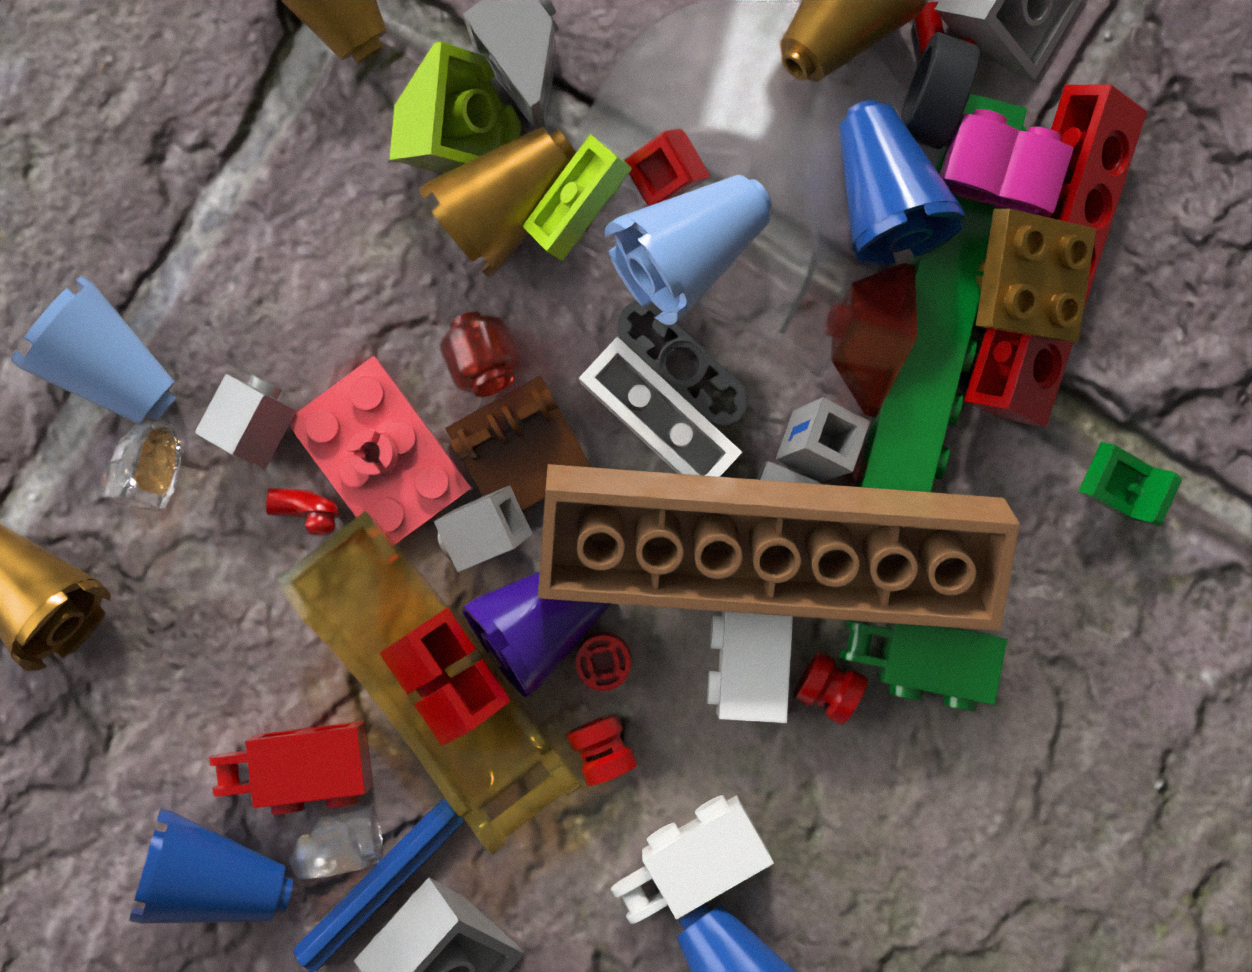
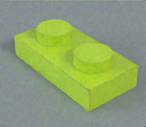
M590 134L522 227L548 253L563 261L573 246L582 239L586 229L609 198L618 191L621 182L632 167L604 143Z

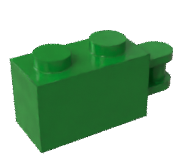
M853 620L846 621L845 628L850 629L847 649H841L839 658L878 666L876 678L890 684L889 694L914 700H922L923 691L944 695L943 705L968 711H976L978 702L995 705L1008 639L963 628L887 623L886 627ZM872 634L884 636L880 657L868 654Z

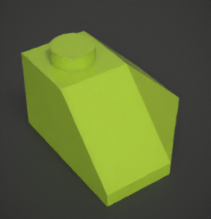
M442 41L433 44L394 106L389 160L429 171L446 173L520 137L521 122L511 105L504 106L490 81L495 77V74L484 55Z

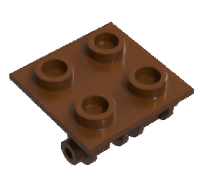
M541 375L445 428L452 440L450 443L461 461L463 460L482 496L484 497L510 485L522 511L545 498L548 464L592 467Z

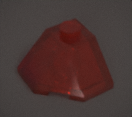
M902 263L852 282L842 304L834 302L826 320L825 335L832 337L831 361L861 410L867 416L876 417L918 337L915 265Z

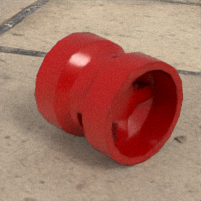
M597 632L588 636L580 645L575 659L576 671L580 680L589 688L597 691H610L619 687L628 677L631 669L630 650L626 642L618 635L610 632Z
M818 650L803 671L792 698L807 707L813 705L824 706L826 717L843 726L858 706L867 687L868 678L853 669L841 673V669L836 666L835 660Z
M617 713L596 718L566 733L572 750L580 753L582 758L581 773L587 786L609 781L637 766L631 748L624 746L620 734L623 728Z

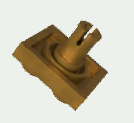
M994 209L987 256L977 269L978 271H984V275L976 276L978 287L981 289L976 326L1061 342L1078 343L1096 228L1014 209Z

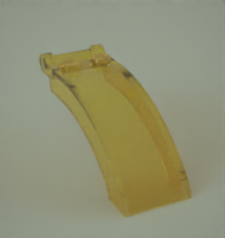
M363 512L276 579V582L304 623L318 634L365 688L412 749L453 810L460 817H464L477 838L491 854L494 855L507 844L506 837L560 795L565 793L567 796H570L582 786L574 771L563 760L528 709L473 636L406 554L368 512ZM448 607L476 650L447 667L445 671L451 678L483 659L511 702L471 732L441 746L413 705L422 698L416 690L408 695L405 693L379 653ZM542 763L550 773V776L494 820H491L483 808Z

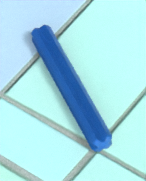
M447 798L441 799L295 946L293 953L299 964L311 972L318 971L464 824L465 816L461 809Z

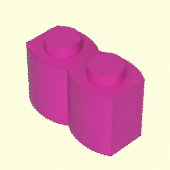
M977 109L973 114L964 113L951 137L940 172V176L951 192L956 196L991 204L999 209H1014L1044 217L1054 214L1074 148L1060 142L1061 135L1047 128L1029 127L1027 132L1019 131L1006 124L1007 118L994 111Z

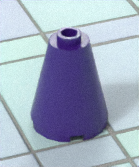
M539 571L471 599L469 603L462 607V612L487 653L491 652L500 663L499 670L523 697H527L532 692L537 691L610 607L611 603L538 598Z

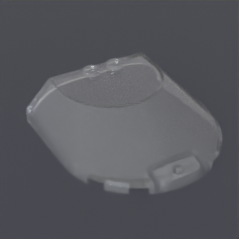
M703 0L663 18L630 45L607 77L571 145L578 151L591 134L609 147L622 160H625L665 130L680 128L688 136L710 175L704 182L687 192L736 175L744 176L748 180L754 179L765 188L771 200L769 224L696 304L773 345L810 370L811 374L821 378L880 267H868L858 264L855 253L852 250L839 126L847 117L846 113L851 107L866 100H877L879 104H890L900 117L905 98L891 70L873 47H870L820 81L799 80L793 77L781 62L782 54L779 43L801 5V1ZM627 174L621 182L618 191L609 198L586 229L582 239L578 242V244L609 259L611 258L608 251L617 246L614 234L605 238L606 225L622 215L648 207L629 174Z

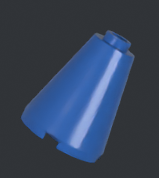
M866 100L851 107L846 113L847 117L839 126L851 244L858 264L868 267L895 264L896 261L893 253L910 248L915 258L945 244L957 235L963 228L960 219L966 220L963 208L890 104H879L877 100Z
M160 809L157 821L167 823L168 826L166 832L154 831L134 901L146 903L145 908L133 907L129 921L140 924L271 922L275 911L285 913L293 886V879L284 877L285 865L173 811Z
M704 903L679 920L685 931L676 938L691 972H797L722 904L711 910L708 904Z

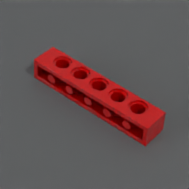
M1065 85L1051 130L1061 135L1060 142L1074 149L1054 214L1048 218L1096 228L1084 308L1147 114L1145 109L1113 85ZM987 328L964 401L1004 420L1046 428L1074 342H1061Z

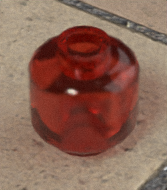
M475 311L464 313L455 318L450 324L451 329L440 342L441 355L454 385L461 391L473 393L476 397L492 396L508 388L514 382V374L520 366V354L505 322L499 317L491 315L481 316L479 312Z

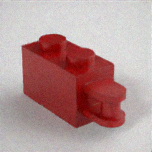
M366 720L256 734L245 741L246 750L209 756V765L216 767L218 785L212 787L214 797L251 793L253 808L270 806L272 815L299 812L305 809L304 802L326 799L327 808L354 805L360 802L359 795L366 794L373 786ZM248 762L250 780L240 781L238 763Z

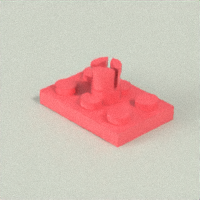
M375 356L368 359L296 412L289 424L291 430L383 554L390 551L473 489Z

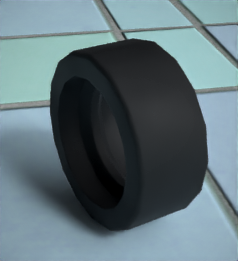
M940 32L935 33L931 37L913 75L900 116L918 143L941 149L946 146L952 137L966 107L975 81L980 59V49L977 45Z

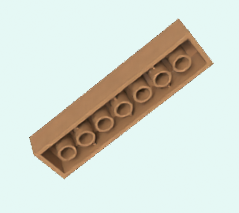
M548 464L538 598L1001 631L1020 523L1005 498Z

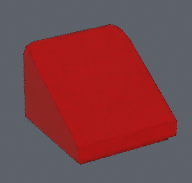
M680 128L665 130L624 160L632 167L628 174L647 206L682 195L710 177L688 136Z

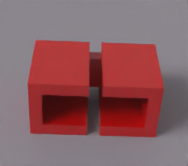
M448 607L379 653L405 693L408 695L415 690L418 692L422 699L413 705L441 746L471 732L511 702L483 659L451 678L445 671L447 667L476 650Z

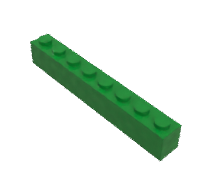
M970 94L963 114H973L977 109L994 111L1007 118L1006 124L1019 131L1027 132L1029 128L1023 126L1027 112L1026 107ZM950 140L946 146L941 148L936 165V170L939 174ZM954 195L965 214L966 220L960 219L963 228L945 244L923 255L913 257L855 487L931 492L934 478L941 480L945 473L950 449L942 446L947 426H955L963 403V394L956 393L961 371L969 372L976 352L977 342L969 338L974 319H977L981 289L978 287L976 276L984 275V271H978L977 269L980 263L986 259L994 209H999L991 204Z

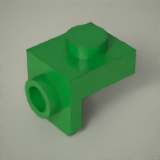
M1100 442L1078 492L1122 517L1160 526L1173 503V499L1182 482V477L1173 471L1153 467L1117 445Z

